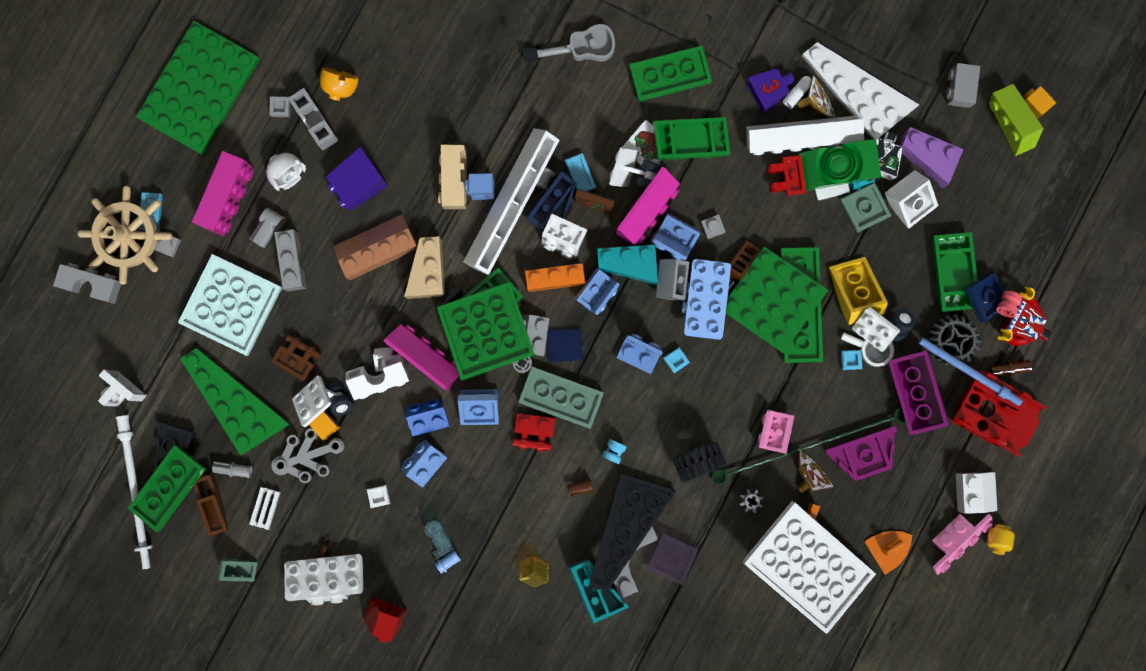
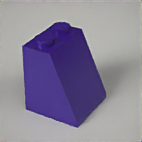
M361 147L326 176L329 181L327 186L331 192H336L340 197L337 200L342 208L347 207L350 211L388 186Z

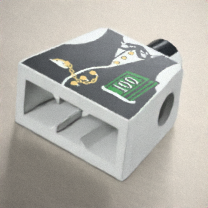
M886 132L884 140L877 138L876 142L881 175L883 178L892 181L898 175L902 147L894 144L897 138L896 134Z

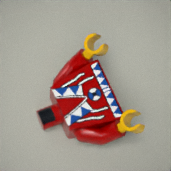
M1026 286L1024 287L1026 293H1019L1024 300L1022 299L1020 305L1017 306L1016 316L1007 317L999 331L1003 336H998V340H1004L1012 346L1035 342L1037 337L1047 341L1051 335V331L1043 327L1047 318L1043 315V310L1034 297L1035 290Z

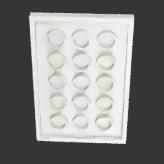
M793 501L742 561L826 634L876 575Z

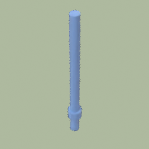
M922 337L918 344L997 392L999 397L1008 399L1017 406H1020L1023 402V399L1011 393V390L1006 386H1000Z

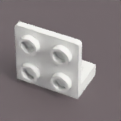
M551 214L542 234V244L549 251L554 252L556 250L561 252V255L567 259H576L587 229Z

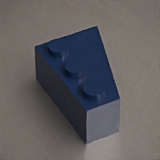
M560 172L525 220L541 232H544L551 214L565 219L577 183L563 172Z

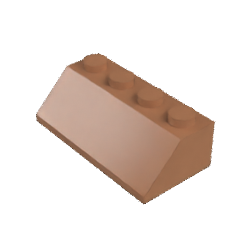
M403 214L334 245L338 262L348 280H352L417 250L418 247Z

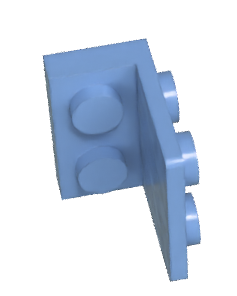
M627 335L616 358L651 374L663 351L659 350L660 346L652 342L646 344L642 342L643 338L638 335Z

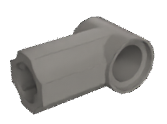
M266 208L261 214L260 223L250 237V240L265 249L274 232L279 231L284 224L285 217L270 208Z

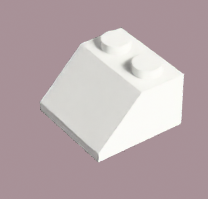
M915 170L885 192L890 207L907 228L913 226L938 207L930 180Z
M995 472L956 473L958 512L986 513L997 511Z

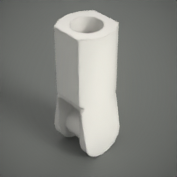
M808 76L803 77L796 87L790 91L783 100V104L791 110L809 90L811 78Z

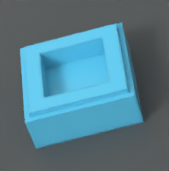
M680 347L663 358L673 373H676L690 363Z
M861 350L841 351L842 370L862 369Z

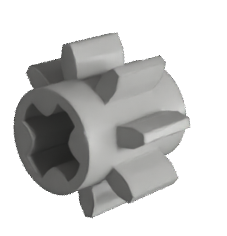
M746 489L747 494L740 495L743 498V502H740L739 505L746 506L745 512L752 509L753 513H756L755 508L763 507L759 504L763 497L756 496L757 490H754L752 494L749 489ZM753 497L755 504L749 505L747 498Z

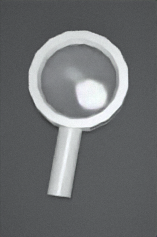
M845 332L841 336L842 340L861 347V356L870 366H884L893 358L894 346L892 342L881 352L867 340L863 341Z

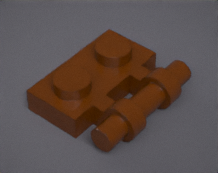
M288 334L285 341L290 343V346L287 349L281 345L271 362L302 381H306L315 366L309 362L310 358L313 357L319 360L322 353L318 352L314 346H308L303 343L299 337H293ZM297 348L305 352L303 357L294 353Z

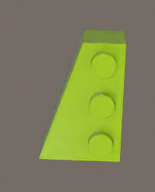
M1014 84L992 93L989 102L990 108L994 112L1014 155L1017 156L1035 148L1043 127Z

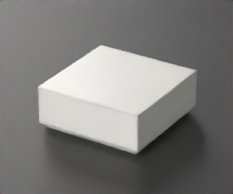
M387 485L367 489L371 508L391 504Z

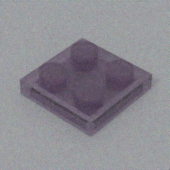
M662 533L647 569L683 585L698 549Z

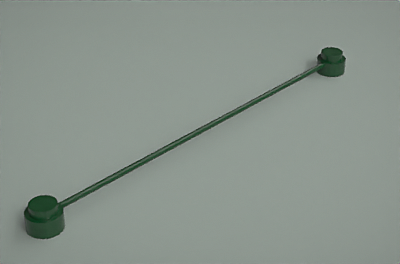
M897 408L893 411L892 417L804 446L802 448L787 452L786 454L784 453L745 466L743 468L728 473L721 469L715 470L711 474V479L713 483L717 485H723L727 481L728 475L755 467L757 465L814 447L816 445L870 428L872 426L890 420H894L897 423H905L906 420L904 417L902 408Z

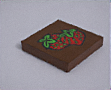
M577 189L575 203L609 214L612 213L614 200Z

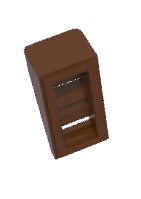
M746 240L730 262V278L739 283L761 252V249ZM746 248L747 250H749L751 253L754 254V256H751L750 254L745 252L744 249ZM740 255L748 259L750 262H747L746 260L741 258ZM737 261L738 263H740L741 265H743V266L746 267V268H745V269L742 268L741 266H739V265L736 264L735 262Z

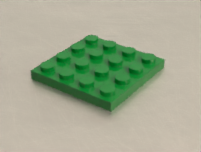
M764 247L747 270L743 279L740 280L728 297L725 314L784 354L826 295L828 289Z
M510 282L437 307L462 381L535 355Z

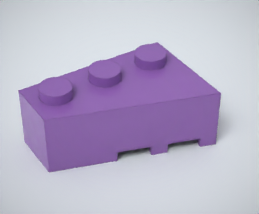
M911 127L904 132L899 144L902 147V154L913 164L918 165L925 171L928 177H932L942 189L949 185L963 149Z

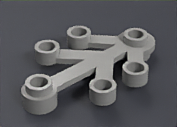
M310 428L305 432L306 438L297 456L290 458L294 447L300 442L297 435H290L287 438V446L282 456H278L272 461V470L278 475L289 473L299 478L302 483H308L312 479L311 473L308 471L302 472L293 467V465L300 463L317 471L322 477L327 476L330 473L329 466L321 465L310 459L329 452L334 454L341 453L345 448V443L340 438H334L329 442V445L308 452L313 440L318 436ZM311 430L315 433L313 438L308 436ZM292 437L296 438L295 444H291L290 439ZM335 442L339 444L337 450L333 448V443ZM279 462L284 463L283 469L278 467ZM322 467L327 469L326 474L321 473ZM305 473L309 476L307 481H304L302 478Z

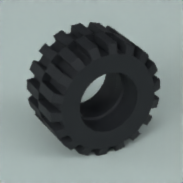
M716 441L680 454L673 459L681 482H688L718 470L727 464Z

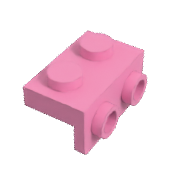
M767 410L762 419L763 431L758 437L759 448L786 454L794 416Z

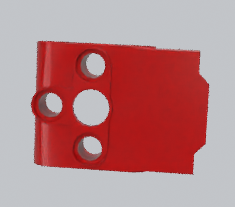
M977 370L1000 386L1004 385L1009 388L1011 393L1023 399V402L1020 406H1017L1008 399L998 397L995 391L973 378L967 391L961 395V402L951 421L1014 456L1022 457V454L1018 453L1020 448L1028 445L1039 424L1038 414L1040 410L1047 409L1048 407L1032 399V395L1025 391L1021 392L999 380L996 375ZM971 394L975 396L974 404H971L969 401ZM984 400H989L994 405V413L989 417H984L979 412V407ZM980 420L983 423L982 430H979L977 427V423Z

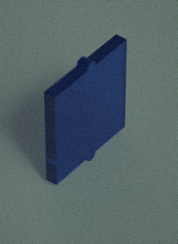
M581 329L547 331L548 345L546 347L548 348L549 362L582 361L583 343H581Z

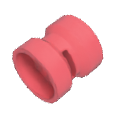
M1005 291L1001 297L1002 302L998 304L997 312L1006 317H1015L1018 311L1017 306L1020 305L1022 296L1013 291Z

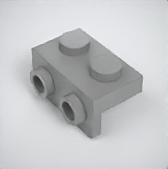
M522 315L535 355L544 356L549 318Z

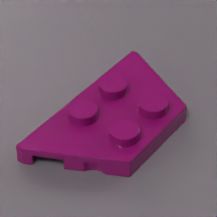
M892 426L824 451L854 481H858L892 469V454L895 448L894 437L897 428Z

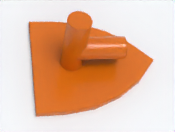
M886 531L878 533L864 542L884 575H886L905 559L911 547L913 535L902 531Z

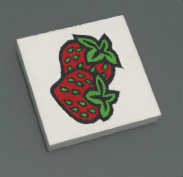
M645 120L623 146V148L639 151L636 163L640 166L644 159L658 163L661 161L657 160L653 125Z

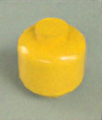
M995 525L988 531L987 546L993 549V553L1005 555V552L1013 549L1015 534L1008 526Z

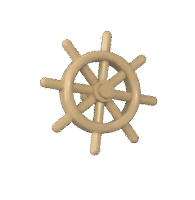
M127 185L123 187L122 202L105 207L99 199H92V204L100 213L93 223L92 230L78 231L79 237L92 238L93 247L98 254L89 264V268L95 270L104 261L112 266L119 267V283L122 285L127 283L128 268L138 266L143 262L152 272H157L158 266L150 258L157 245V240H171L173 237L171 233L158 232L155 220L151 216L161 206V202L154 200L146 209L130 203L131 188ZM122 211V219L120 224L115 219L114 215ZM131 211L138 215V217L129 225ZM107 222H109L111 226L105 228ZM144 223L146 232H136L135 230ZM104 238L113 239L114 241L106 247ZM136 239H145L142 248L135 241ZM119 246H120V259H118V258H116V257H114V256L112 255V253H113ZM128 246L136 253L131 258H128Z

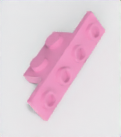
M959 514L932 540L946 554L933 566V570L937 575L940 572H946L951 566L950 563L954 559H959L969 545L973 546L978 541V536L982 532L986 533L990 530L993 523L992 516L988 514L974 527Z

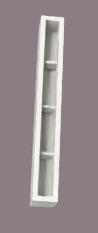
M533 129L463 261L477 271L489 275L559 142V139L546 130Z

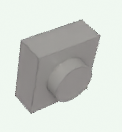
M270 97L269 115L271 117H290L291 102L288 99L289 97Z
M719 215L700 222L707 240L726 232Z
M172 237L171 240H158L155 250L174 258L181 240Z

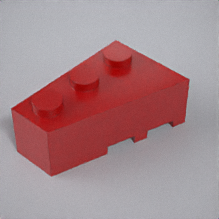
M371 597L363 620L371 634L376 636L378 641L387 643L388 641L391 642L399 633L407 609Z

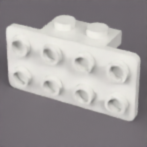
M360 554L288 561L284 565L285 599L287 601L306 599L311 605H322L324 601L341 603L343 599H348V595L360 594L364 591L363 557Z

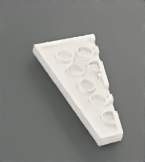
M818 42L802 55L852 116H860L864 119V130L872 140L880 138L919 106V104Z

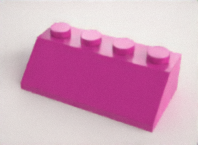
M664 167L660 169L617 228L616 235L631 246H636V244L640 246L647 237L644 235L647 229L652 230L658 222L655 218L659 213L661 215L664 214L669 207L666 203L670 198L674 200L680 192L677 189L680 183Z
M400 324L384 339L387 345L444 390L449 391L460 377L455 362L452 360L449 363L444 359L446 355L438 348L434 351L429 347L431 343L423 336L419 339L414 335L416 331L408 324L406 327Z

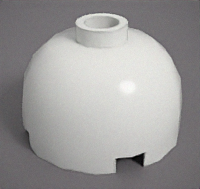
M291 153L274 155L270 158L266 169L267 179L277 191H280L279 188L286 190L294 186L302 178L300 173L302 171L305 173L306 166L298 157Z

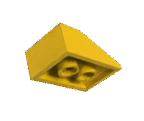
M865 257L829 267L838 301L848 325L856 323L868 307H871L881 316L885 315L888 302Z

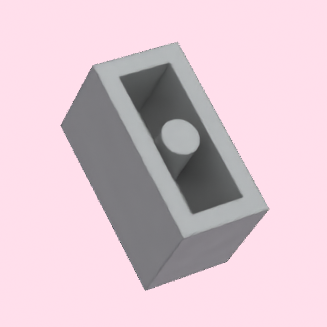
M957 63L950 69L948 74L950 87H948L946 92L948 105L971 108L976 104L980 66Z
M660 259L656 298L686 300L690 262L678 259Z

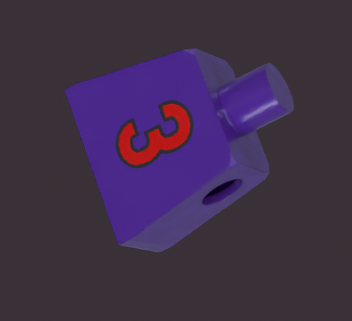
M773 69L749 77L746 85L762 114H764L789 94L790 91L787 86L794 83L795 79L791 72L781 76L778 69Z

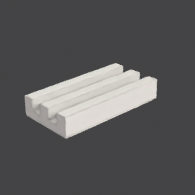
M265 487L260 488L249 525H255L267 530L270 529L281 492ZM265 492H267V495H266V498H265V501H264V504H263V508H262V511H261V514H260V518H259V521L257 522L256 520H257V517H258V514H259V510H260V507H261V504H262V500H263V497H264ZM271 494H274L266 524H264L263 521Z

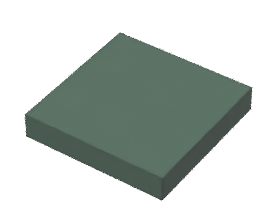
M874 182L839 199L856 233L891 217Z

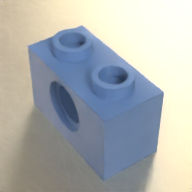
M469 174V180L465 181L467 194L471 196L472 200H495L493 174Z

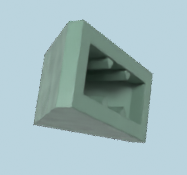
M230 557L223 559L220 564L218 580L254 582L258 562Z

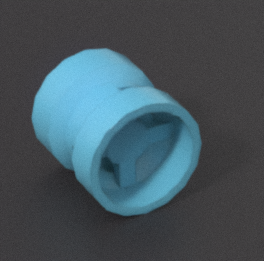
M609 439L608 448L603 452L602 457L619 464L621 461L620 456L627 447Z

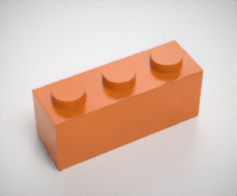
M583 263L525 271L528 292L585 285Z

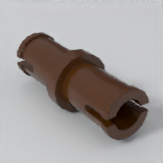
M1030 360L1015 363L1009 361L1006 364L991 365L989 370H992L990 373L996 376L1008 375L1011 377L1018 373L1032 372V368H1029L1032 365Z

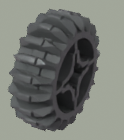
M948 315L945 316V319H938L939 324L935 323L932 325L935 330L929 331V334L933 335V337L928 338V341L933 342L934 345L944 350V346L949 347L952 353L954 352V357L963 363L964 361L966 363L971 362L970 357L974 358L977 356L974 351L980 350L976 344L981 343V340H976V336H979L981 333L974 332L977 326H970L972 320L965 322V316H961L958 319L957 315H953L952 318ZM954 325L960 327L965 332V335L960 334ZM947 328L946 338L941 341L942 332ZM953 338H961V340H958L956 343H947L948 341H952L951 339ZM966 340H968L967 347L965 351L962 353V345ZM938 356L937 361H942L943 359ZM943 361L944 365L949 364L947 361Z

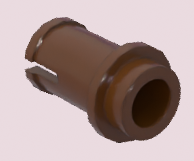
M585 479L583 482L568 485L571 497L587 492L590 494V491H594L591 479Z

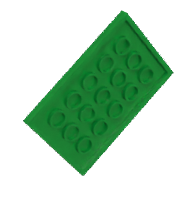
M193 21L136 118L203 155L260 58Z

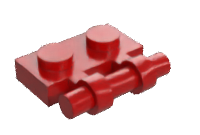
M517 413L514 433H522V438H514L513 446L525 450L526 448L537 449L540 452H543V450L551 451L552 443H546L545 437L553 438L555 418ZM528 434L539 436V441L527 440Z

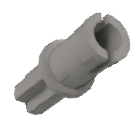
M215 461L212 465V472L226 474L230 477L250 478L252 466L238 465L235 462L224 463Z

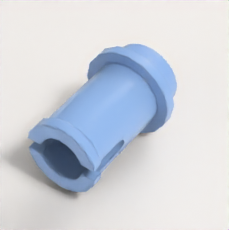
M453 550L443 559H438L435 565L440 573H446L448 568L461 561V559Z

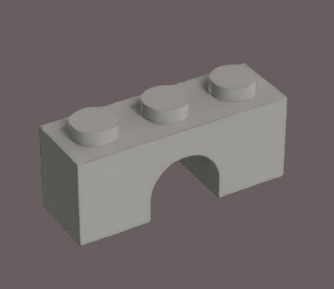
M304 88L288 98L322 150L339 141Z
M294 229L274 232L283 290L289 292L307 289L305 273L299 260V252H301L299 233Z
M68 263L67 266L60 264L53 284L54 287L79 293L81 286L89 281L92 286L90 297L115 304L121 287L119 281L115 280L116 276L105 273L103 277L97 275L98 271L86 268V271L79 270L80 266Z

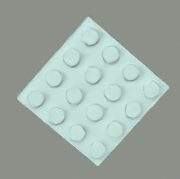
M212 254L178 323L249 356L282 287Z

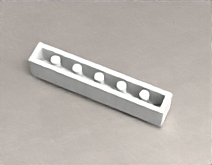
M860 116L747 126V150L753 155H762L766 151L781 153L786 149L801 151L802 148L806 147L814 150L820 148V146L828 145V147L839 146V144L863 141L864 119Z

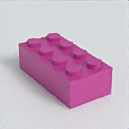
M222 151L192 223L224 237L225 233H228L231 228L230 222L232 217L238 212V203L240 198H243L246 193L245 187L247 182L253 177L254 167L244 159Z

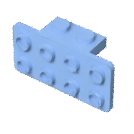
M700 259L693 260L691 278L689 283H687V299L682 304V313H685L684 318H686L684 334L686 336L717 340L723 337L731 271L729 263Z

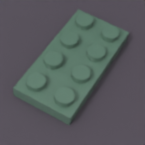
M531 367L518 403L591 429L604 393Z

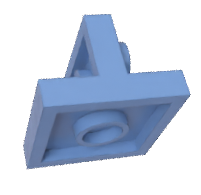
M498 389L460 390V395H458L460 425L499 424Z

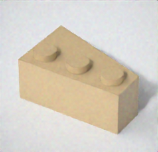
M441 145V155H439V165L441 166L439 185H441V192L438 194V202L442 204L443 209H466L467 151L464 145Z
M439 236L420 238L404 297L413 299L445 296L442 240Z

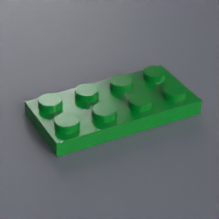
M703 46L629 64L638 102L712 83Z
M174 445L128 509L155 532H160L206 468L178 445Z

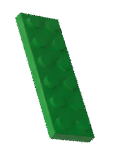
M819 247L780 249V258L820 284ZM821 302L784 352L783 363L823 362Z

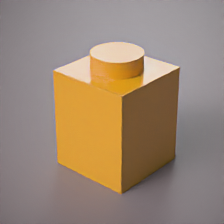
M1041 86L1036 90L1030 89L1024 95L1025 102L1037 119L1056 104Z
M326 410L309 424L322 440L328 439L340 428Z

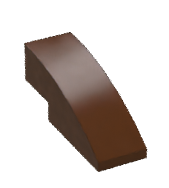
M213 472L203 474L193 487L198 498L196 503L208 536L228 531V525L215 475Z

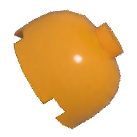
M322 68L320 86L325 93L329 94L330 99L340 101V98H348L357 88L359 80L357 76L344 71L338 72L332 68Z

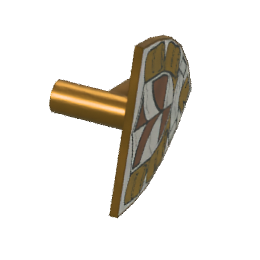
M813 75L808 96L798 102L799 108L802 109L810 104L817 114L823 113L830 118H836L826 92Z
M800 451L798 471L805 482L798 486V490L803 493L808 488H810L811 492L833 488L834 486L820 466L808 455Z

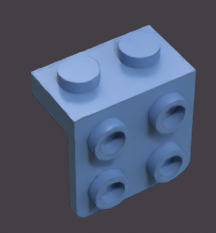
M668 213L652 242L655 243L658 249H666L671 252V255L676 259L686 260L701 231Z

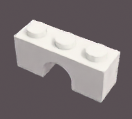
M397 354L382 359L384 371L378 376L369 375L364 366L345 372L346 383L353 399H364L373 393H381L388 388L402 386L408 382V371L401 355Z

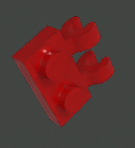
M801 155L782 157L781 163L768 166L769 174L783 172L784 182H776L770 185L771 193L785 191L786 196L806 193Z

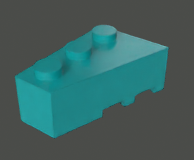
M655 245L597 249L598 269L602 272L653 285L658 284Z
M585 559L567 567L590 622L596 623L629 608L612 587L608 592L588 587L594 568L589 560Z

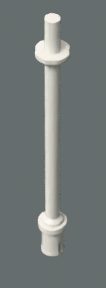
M129 415L116 417L119 432L117 438H120L123 444L131 500L133 502L139 493L130 443L133 432L130 431ZM134 514L139 547L134 550L135 552L140 551L142 568L148 569L151 568L148 549L153 547L152 545H147L143 521Z

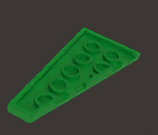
M196 348L180 358L240 455H244L291 425L243 384L234 379L227 371L218 366L216 362L200 349Z

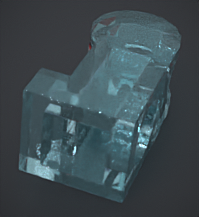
M433 520L426 524L424 531L427 537L432 539L437 549L432 552L436 559L455 549L441 522Z

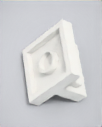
M103 370L99 375L110 385V387H106L102 391V397L98 400L103 406H119L125 398L128 401H143L147 396L118 371Z

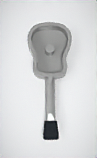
M597 24L586 31L572 33L570 44L566 46L537 50V48H523L524 61L536 60L538 57L571 52L573 59L576 61L590 59L603 62L613 56L615 39L612 30L607 25Z

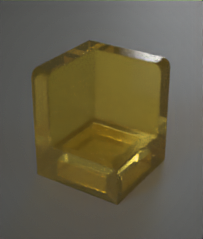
M534 556L519 563V580L532 587L548 583L549 564Z

